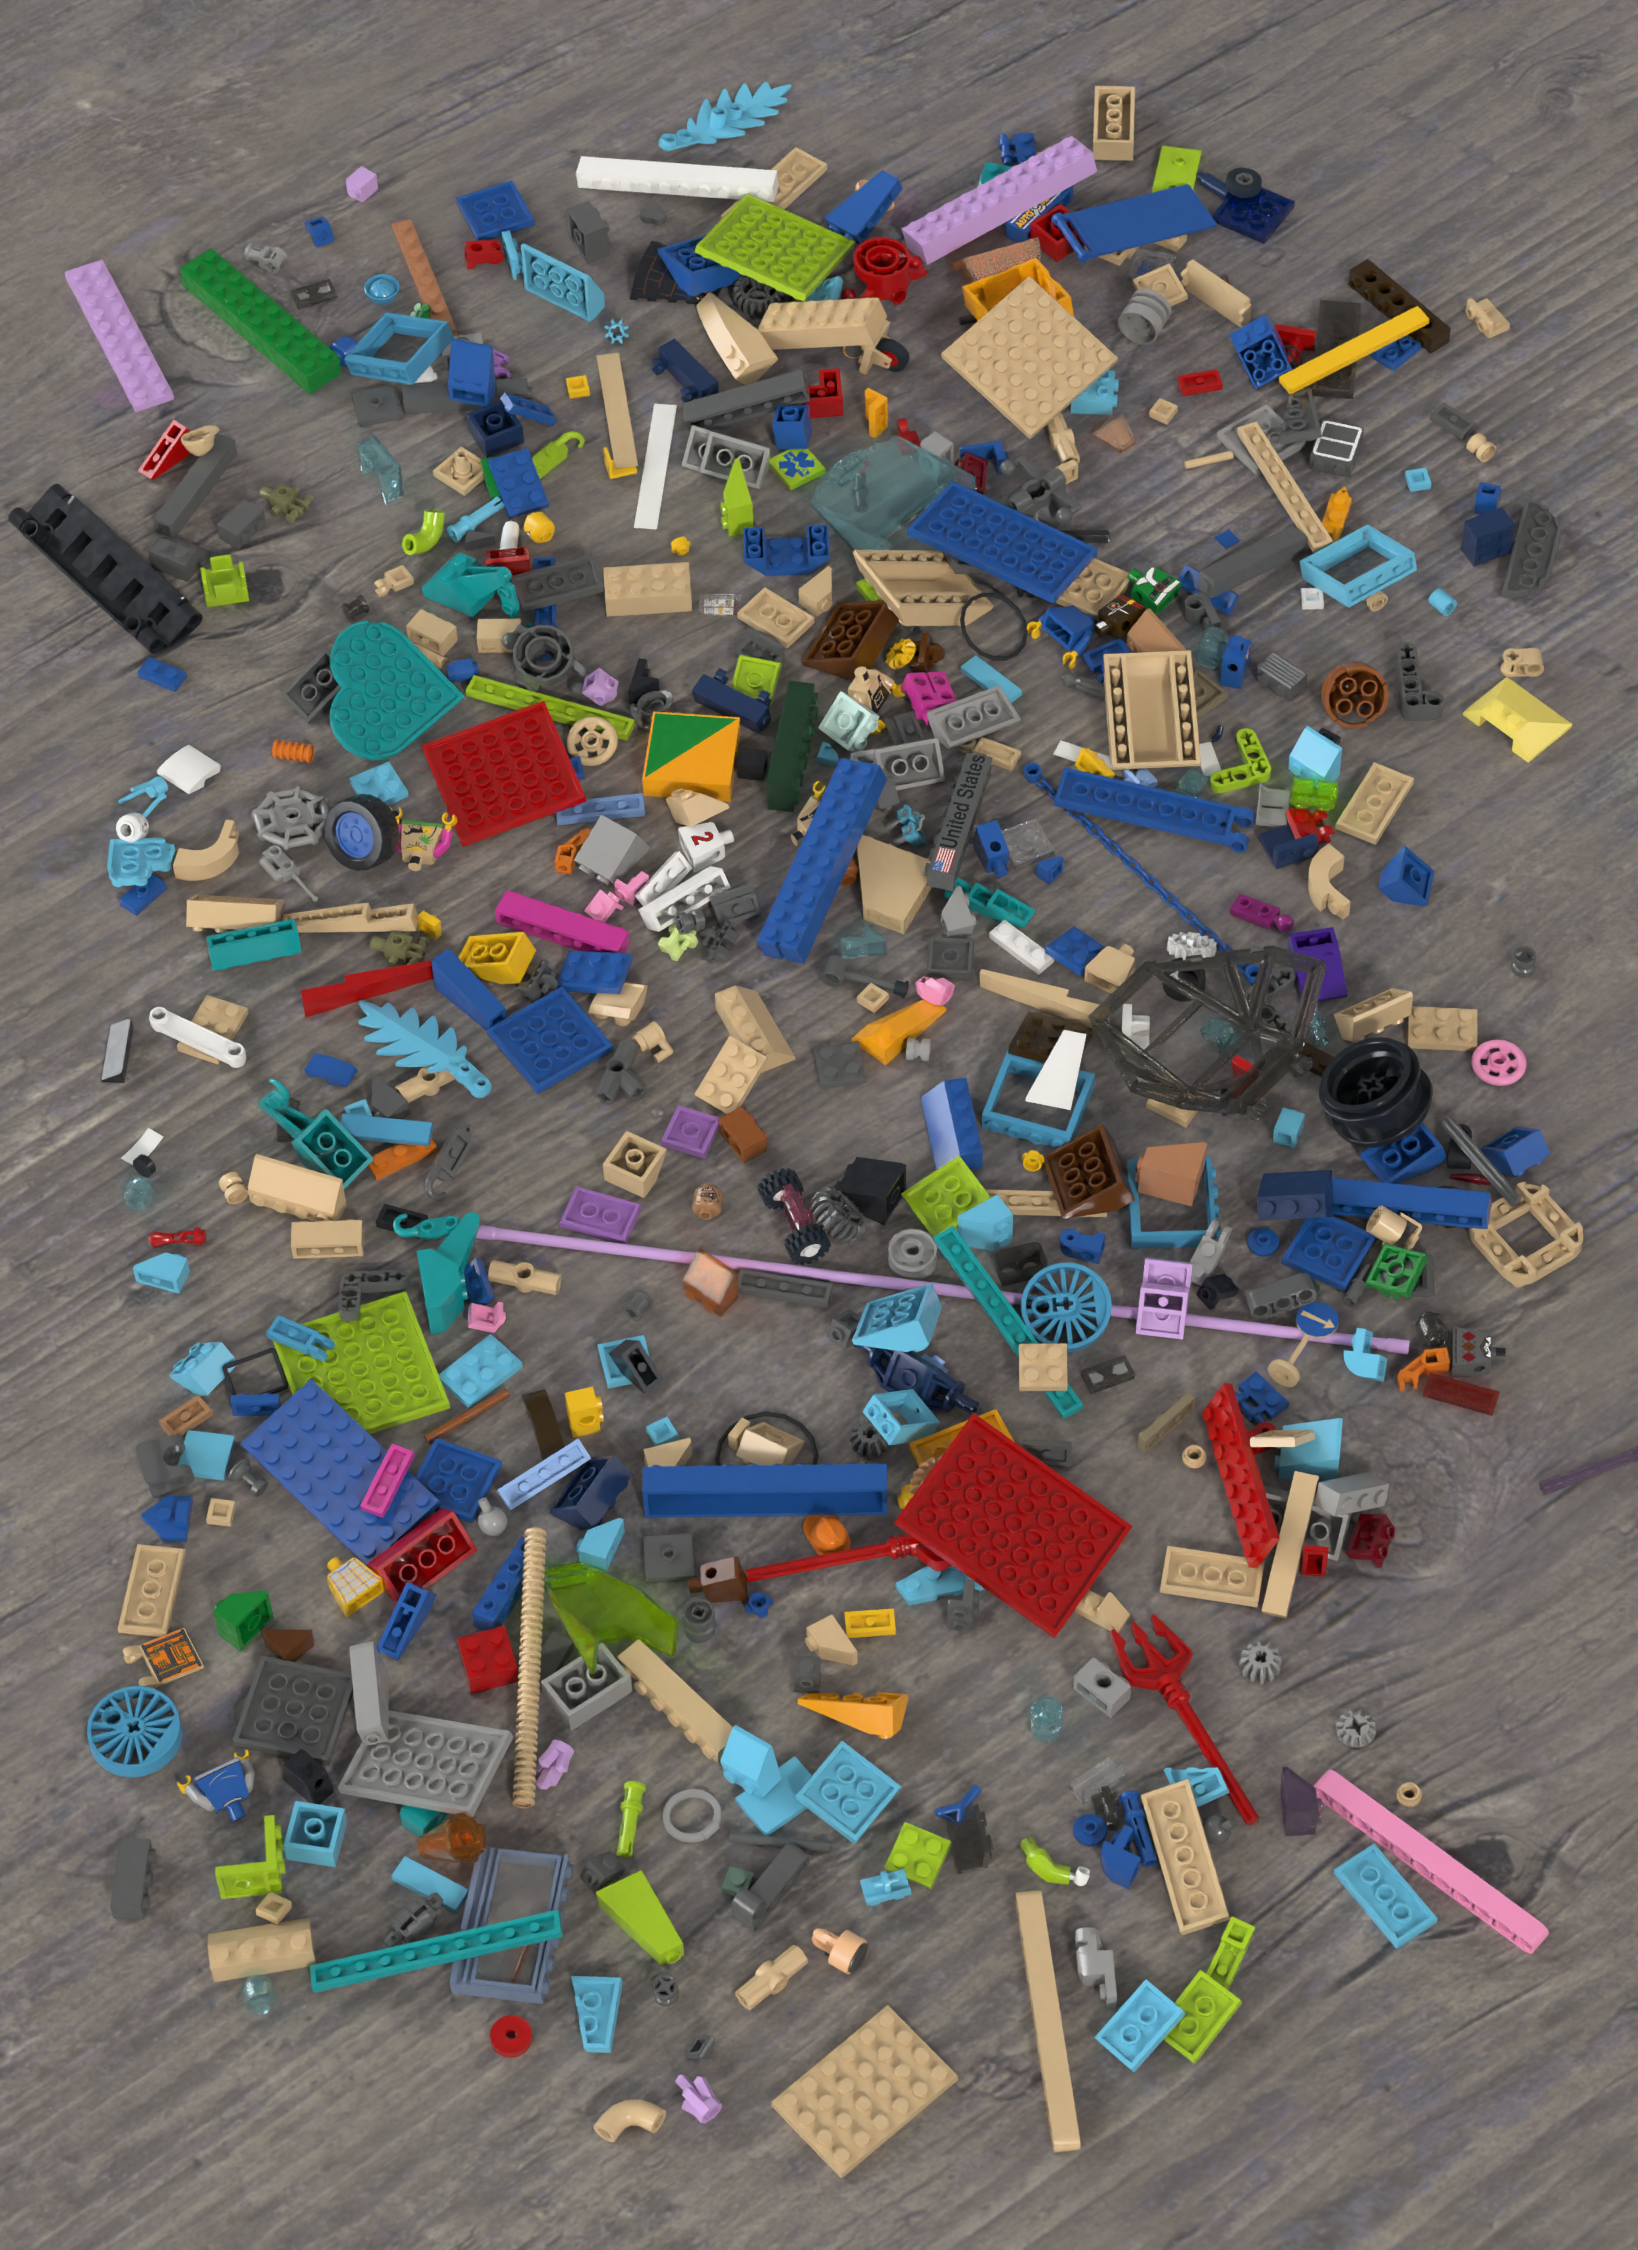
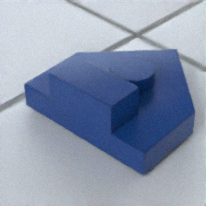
M167 1495L141 1514V1518L156 1532L162 1541L187 1542L193 1498L192 1496Z

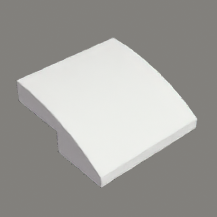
M187 745L168 758L159 767L157 774L186 793L191 794L204 787L205 779L219 773L221 765L192 746Z

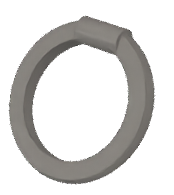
M688 1789L675 1794L666 1803L662 1813V1821L666 1831L673 1838L687 1843L706 1841L720 1828L722 1820V1810L717 1799L710 1793L699 1789ZM687 1798L705 1800L714 1811L712 1822L697 1833H683L677 1830L670 1821V1814L678 1802Z

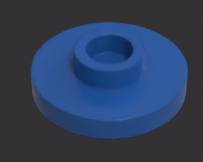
M1259 1228L1250 1233L1247 1242L1248 1248L1257 1256L1267 1257L1277 1251L1279 1238L1272 1230Z
M1085 1814L1075 1821L1073 1834L1080 1844L1096 1846L1105 1839L1107 1826L1105 1821L1098 1815Z

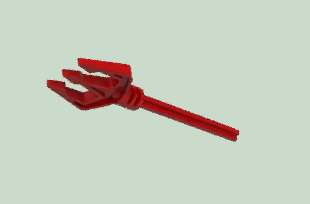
M907 1533L906 1536L899 1534L898 1537L889 1536L888 1541L882 1544L745 1569L747 1582H754L890 1556L894 1561L898 1560V1557L904 1559L907 1555L910 1557L917 1556L920 1561L935 1571L945 1570L952 1567V1565Z
M1153 1614L1151 1622L1155 1634L1167 1640L1176 1656L1172 1659H1165L1147 1640V1633L1135 1622H1132L1131 1629L1135 1643L1141 1646L1148 1666L1147 1668L1136 1669L1124 1651L1126 1641L1115 1629H1112L1111 1638L1123 1678L1129 1682L1131 1687L1158 1690L1163 1694V1699L1168 1701V1707L1177 1710L1211 1768H1219L1230 1792L1228 1796L1245 1824L1253 1825L1255 1821L1259 1820V1816L1189 1703L1190 1694L1185 1690V1685L1180 1683V1678L1190 1665L1193 1656L1191 1649Z

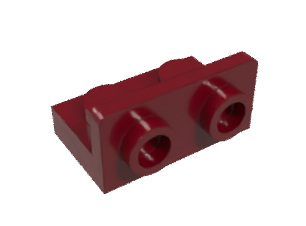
M965 452L962 458L957 459L955 462L954 471L956 472L953 481L983 495L986 487L988 461Z
M1360 1514L1346 1552L1349 1559L1372 1560L1376 1568L1382 1567L1384 1559L1388 1555L1390 1542L1395 1536V1527L1388 1516L1385 1514Z

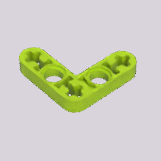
M1243 728L1237 732L1236 745L1245 764L1214 772L1210 776L1209 784L1213 792L1225 793L1260 784V782L1264 783L1270 779L1271 765L1253 730ZM1254 752L1257 753L1259 757L1250 758L1248 754ZM1258 765H1260L1261 771L1265 773L1258 771ZM1237 774H1243L1246 776V778L1243 780H1238L1234 776Z

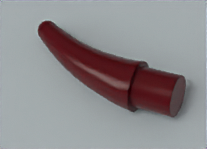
M1450 1174L1451 1179L1480 1186L1491 1185L1483 1174Z

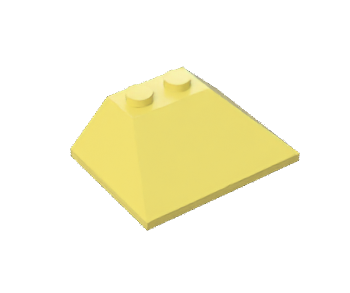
M1508 677L1504 678L1463 712V715L1477 726H1481L1484 722L1489 721L1512 738V751L1528 763L1572 727V723Z

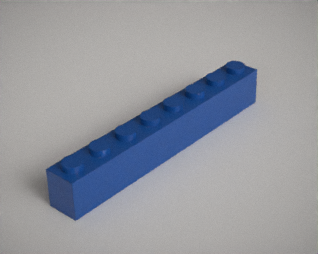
M1339 1177L1332 1178L1334 1215L1370 1218L1373 1212L1383 1205L1398 1215L1402 1212L1418 1223L1488 1229L1492 1208L1491 1193L1466 1191L1457 1188L1444 1189L1434 1186L1423 1187L1412 1184L1402 1185L1389 1182L1381 1183L1366 1180H1349Z

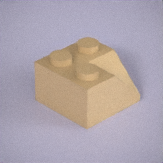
M626 1131L603 1163L604 1180L645 1198L658 1178L667 1149Z

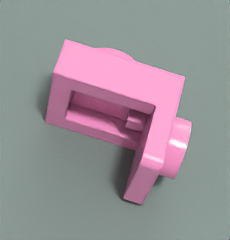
M599 890L584 911L594 920H601L605 923L616 908L622 910L624 906L619 903L620 898L613 892L609 891L607 894Z
M498 1302L494 1308L471 1303L468 1307V1328L495 1333L499 1326L505 1322L506 1312L503 1311V1302Z

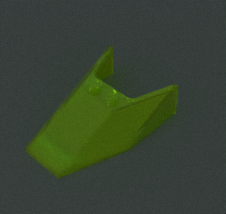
M581 1561L545 1568V1579L543 1580L545 1590L591 1674L596 1673L598 1647L602 1642L606 1644L617 1643L625 1639L636 1641L640 1639L645 1645L671 1657L676 1656L679 1620L640 1588Z

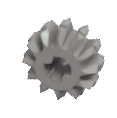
M1258 1641L1256 1647L1249 1643L1247 1650L1241 1652V1660L1239 1661V1667L1243 1669V1676H1250L1251 1683L1256 1679L1259 1680L1261 1685L1264 1683V1679L1272 1682L1274 1675L1280 1673V1665L1282 1664V1659L1278 1656V1649H1271L1270 1643L1262 1646L1261 1642Z

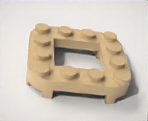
M1525 1182L1516 1184V1191L1521 1196L1520 1203L1512 1207L1502 1197L1492 1203L1488 1229H1468V1235L1472 1243L1502 1277L1511 1282L1515 1287H1523L1524 1285L1536 1282L1576 1258L1582 1249L1583 1228L1579 1222L1575 1224L1549 1196L1550 1189L1543 1184L1541 1187L1531 1184L1525 1185ZM1530 1211L1555 1241L1526 1258L1523 1255L1519 1257L1496 1230Z

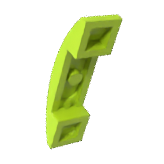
M1233 1916L1222 1935L1220 1946L1206 1973L1227 1990H1229L1255 1931L1254 1926Z

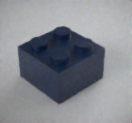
M502 401L467 414L468 430L486 458L524 444L522 424L515 414L512 415L505 410V405Z
M1503 507L1464 522L1461 550L1473 567L1511 553L1515 524Z

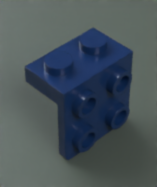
M1289 824L1259 835V840L1276 869L1312 858L1317 853L1318 838L1316 834L1313 833L1295 839Z

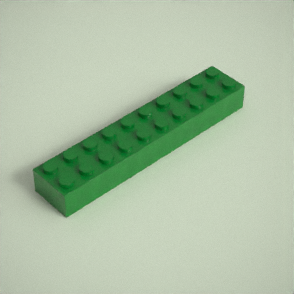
M212 248L179 268L182 286L308 394L313 393L342 374L340 358L335 352Z

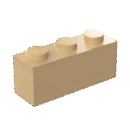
M362 1220L292 1222L291 1249L293 1259L364 1256Z

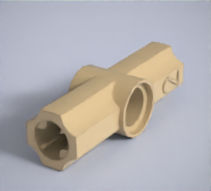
M1059 413L1046 425L1049 431L1051 447L1053 451H1057L1061 464L1073 459L1078 464L1080 463V457L1075 447L1073 431L1071 428L1068 429L1062 413Z
M425 1066L420 1069L417 1076L395 1086L394 1090L409 1103L423 1095L432 1096L437 1094L441 1086L455 1080V1077L447 1070L427 1073V1069L431 1066Z
M493 1260V1262L491 1261L488 1273L489 1281L515 1286L522 1293L534 1290L556 1295L559 1292L562 1280L561 1274L534 1269L527 1262L515 1265Z
M792 1945L774 1961L768 1960L764 1962L755 1972V1976L735 1992V1996L745 2009H753L768 1995L779 1993L787 1985L789 1978L808 1964L807 1957L798 1946Z

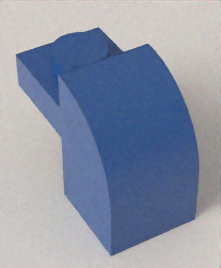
M1480 482L1476 494L1474 514L1482 515L1498 508L1502 493L1501 486Z
M1124 1825L1121 1832L1117 1831L1111 1843L1104 1840L1101 1853V1867L1109 1880L1129 1889L1140 1870L1141 1857L1128 1852L1133 1842L1134 1828Z

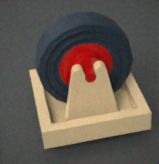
M885 320L874 345L862 346L863 352L858 360L861 363L860 373L866 375L873 364L892 372L902 371L908 364L909 353L907 349L899 342L887 336L890 326L889 321Z

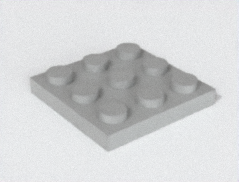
M1268 405L1260 407L1217 432V439L1230 451L1232 450L1233 454L1255 475L1261 473V470L1238 436V427L1257 421L1281 460L1305 448L1306 443L1304 440L1280 444L1279 435L1282 433L1281 427L1284 421Z

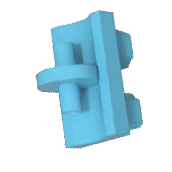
M905 1869L890 1873L881 1871L878 1876L860 1880L867 1906H874L880 1904V1902L892 1899L898 1900L911 1895V1888Z

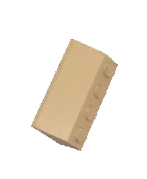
M196 894L187 900L186 927H193V931H206V928H215V932L225 933L228 932V929L240 930L281 921L284 899Z
M735 985L715 993L716 1011L731 1037L769 1059L762 1072L795 1060L793 1052L757 991Z
M255 1155L248 1185L250 1202L260 1207L272 1208L280 1213L295 1215L300 1219H309L316 1222L340 1220L347 1206L342 1179L262 1155Z
M310 1917L280 1922L278 1925L273 1923L208 1934L209 1961L214 1982L310 1967V1965L316 1964Z

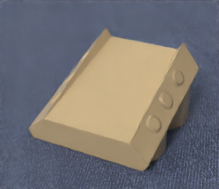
M624 982L620 994L597 993L588 1013L594 1014L599 1019L612 1017L616 1025L627 1026L631 1021L634 1022L645 1002L648 985Z

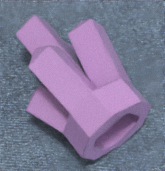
M553 1740L549 1748L538 1759L539 1762L535 1770L536 1775L539 1776L536 1782L539 1789H548V1787L556 1786L562 1774L568 1771L569 1762L575 1752L570 1745L560 1740Z
M678 2075L675 2082L683 2090L682 2096L685 2098L681 2108L693 2114L701 2123H707L721 2111L722 2104L715 2097L706 2077L698 2076L692 2082L686 2075Z

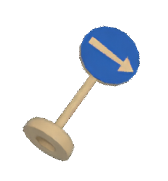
M1312 1302L1298 1310L1296 1324L1305 1335L1288 1361L1276 1359L1268 1366V1374L1275 1382L1285 1387L1296 1386L1300 1375L1293 1364L1310 1337L1315 1339L1325 1338L1337 1330L1339 1324L1338 1314L1328 1304Z

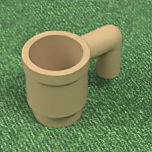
M654 1021L631 1038L632 1041L639 1045L640 1053L649 1051L659 1045L662 1050L653 1055L657 1063L673 1053L672 1047L666 1041L663 1030Z

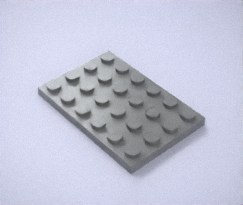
M389 1710V1741L364 1746L363 1742H361L338 1789L341 1794L473 1817L513 1736L511 1731Z

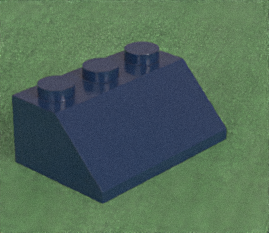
M1332 1170L1264 1173L1257 1195L1258 1221L1334 1217Z
M615 1455L591 1457L589 1461L580 1467L549 1513L580 1530L595 1528L602 1523V1517L607 1510L614 1506L615 1499L628 1486V1481L633 1474Z

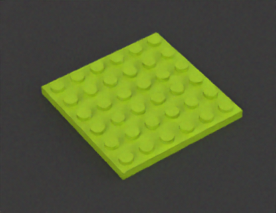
M747 193L696 245L695 253L805 302L854 248L855 241Z
M406 1291L361 1305V1315L354 1321L341 1320L338 1312L301 1324L318 1331L319 1334L335 1342L332 1350L322 1348L317 1343L314 1345L327 1353L328 1357L325 1361H319L310 1354L306 1355L272 1340L292 1396L312 1379L369 1434L450 1409L449 1400Z

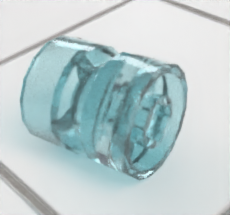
M1217 627L1207 628L1195 653L1197 662L1207 668L1219 667L1222 664L1230 638L1229 634Z
M1042 1697L1037 1699L1031 1706L1030 1730L1032 1735L1042 1742L1054 1741L1062 1733L1063 1707L1057 1699Z

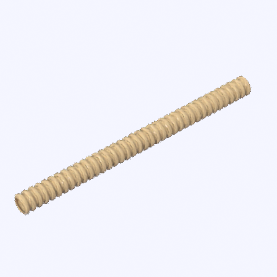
M541 1528L527 1529L524 1539L525 1559L523 1563L525 1566L523 1567L524 1580L522 1584L524 1587L522 1588L523 1602L521 1604L523 1609L521 1610L522 1623L520 1625L522 1630L520 1631L521 1645L519 1647L521 1651L519 1658L521 1659L519 1660L520 1667L518 1669L520 1673L518 1679L520 1681L518 1682L519 1689L517 1690L519 1694L517 1701L519 1703L517 1704L518 1710L516 1712L518 1716L516 1723L518 1725L516 1726L517 1733L515 1734L517 1738L515 1745L517 1747L515 1748L516 1755L514 1756L516 1760L514 1767L516 1769L514 1770L515 1777L513 1778L515 1783L513 1790L515 1791L513 1792L514 1799L512 1800L513 1805L518 1808H530L535 1805V1792L533 1791L536 1790L534 1785L536 1778L534 1776H536L535 1768L537 1767L535 1763L537 1756L535 1754L537 1753L536 1746L538 1742L536 1739L538 1734L536 1732L538 1731L537 1724L539 1722L537 1718L539 1716L537 1711L539 1709L538 1695L540 1694L538 1689L540 1687L539 1673L541 1672L539 1667L541 1660L539 1659L541 1658L540 1652L542 1650L541 1630L543 1625L541 1623L543 1622L542 1608L544 1604L542 1601L544 1600L545 1537L547 1536V1532Z

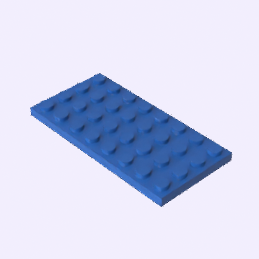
M954 481L939 494L907 529L908 536L1053 604L1098 554V548Z
M312 1379L240 1443L248 1454L364 1565L368 1564L416 1528L441 1504L407 1470L384 1518L363 1511L360 1505L388 1451Z

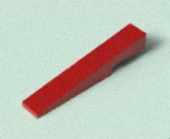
M433 960L344 975V983L301 990L305 1018L359 1002V1000L369 999L434 979Z

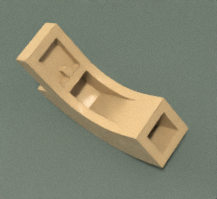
M225 820L219 839L207 849L189 850L179 848L173 863L175 879L187 881L205 880L227 870L235 862L239 854L237 844L239 832L236 830L235 822Z
M1328 843L1316 853L1311 861L1308 893L1311 901L1320 912L1328 907L1332 914L1337 915L1343 920L1349 916L1351 901L1331 885L1330 880L1343 870L1344 855Z

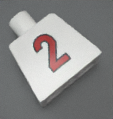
M713 822L678 828L679 843L692 866L693 872H697L722 860L725 857V845L734 842L730 829L719 833Z

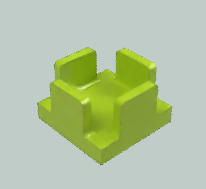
M222 555L210 558L211 569L205 570V567L201 568L207 608L249 601L243 561L239 562V565H233L231 555Z

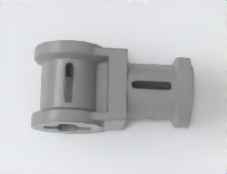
M249 243L245 249L244 259L256 261L259 263L260 268L265 269L271 274H277L280 270V265L288 259V255L280 247L266 245L262 249L256 247L255 244Z

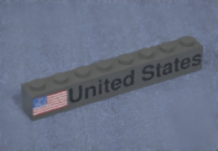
M966 753L964 761H960L958 768L960 775H955L953 784L955 790H950L948 800L950 804L945 805V819L941 818L940 834L936 833L934 840L935 848H931L929 861L931 862L926 863L924 876H927V886L950 891L954 890L991 776L993 757Z

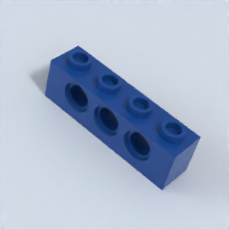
M521 1536L473 1609L474 1627L486 1631L503 1626L523 1595L525 1537Z

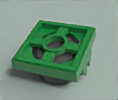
M1384 1243L1365 1284L1369 1288L1379 1290L1387 1298L1392 1296L1397 1301L1400 1297L1409 1298L1411 1293L1419 1286L1420 1274L1428 1257L1420 1252Z

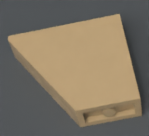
M862 835L856 851L863 919L904 934L932 888L927 886V876H924L926 863L931 861H929V858L915 855L910 851L899 849L889 843H883L870 836Z

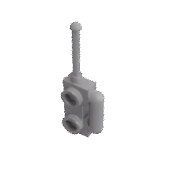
M273 845L262 852L263 857L259 863L275 881L283 880L286 883L291 879L296 880L312 898L313 902L318 900V897L299 878L300 868L295 865L293 860H290L278 845Z

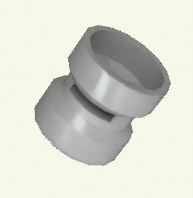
M908 1037L906 1060H914L920 1057L922 1061L929 1062L931 1039L924 1038L919 1042L915 1038Z

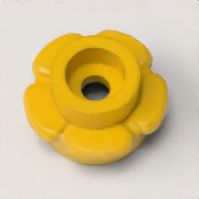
M686 537L676 538L671 542V551L679 556L689 552L691 542L687 541Z
M1030 1150L1022 1155L1024 1168L1031 1172L1038 1171L1045 1161L1044 1156L1035 1150Z

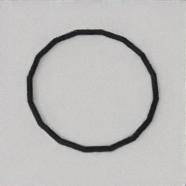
M761 1412L743 1417L746 1420L764 1416L783 1418L797 1425L810 1439L814 1454L812 1465H817L818 1451L814 1437L801 1422L786 1414ZM739 1420L730 1425L719 1439L715 1454L716 1466H721L719 1457L722 1443Z

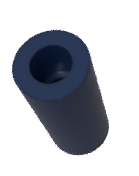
M1200 172L1197 175V179L1201 181V186L1223 200L1228 201L1233 196L1228 192L1226 183L1210 173L1204 174Z

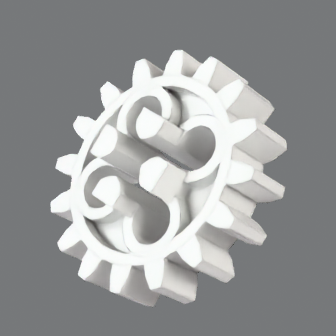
M1180 932L1179 935L1173 934L1172 937H1168L1167 951H1169L1170 955H1175V958L1182 957L1183 960L1191 959L1193 962H1195V959L1204 961V958L1210 960L1211 957H1215L1217 943L1214 942V939H1208L1207 935L1200 936V933L1188 932V934Z

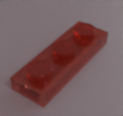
M1430 1372L1423 1397L1493 1416L1500 1392Z

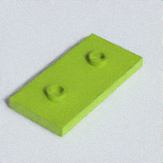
M1162 146L1152 193L1189 184L1194 191L1202 150Z

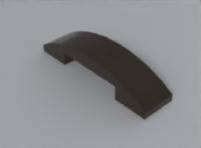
M545 1389L522 1395L540 1449L542 1461L564 1448L559 1426Z

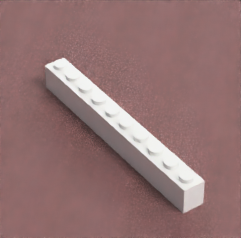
M581 156L576 171L578 188L738 200H741L748 193L766 202H774L779 187L777 170Z

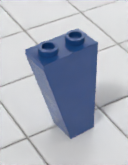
M882 170L824 218L828 225L827 228L855 241L858 245L862 244L903 188L899 179Z
M450 949L445 950L442 954H438L433 959L432 969L435 989L483 1029L486 1030L507 1018L506 1008Z

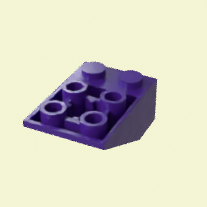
M1330 927L1289 934L1288 954L1296 974V981L1303 1004L1348 997L1339 945L1334 928Z

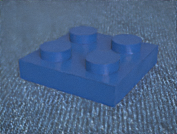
M1074 926L1048 944L1045 953L1081 976L1085 973L1086 965L1105 946Z

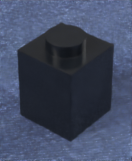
M741 748L740 756L735 757L734 769H738V778L764 781L768 767V752L766 750Z

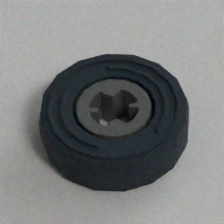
M1243 167L1235 168L1226 176V188L1234 196L1250 198L1257 195L1261 190L1262 178L1255 170Z

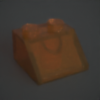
M700 1248L683 1279L684 1293L690 1300H696L702 1304L708 1312H714L721 1317L738 1299L737 1272Z

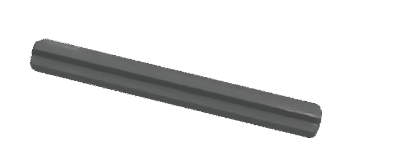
M1451 1116L1444 1118L1441 1121L1442 1128L1509 1205L1514 1207L1520 1203L1521 1196L1457 1122Z

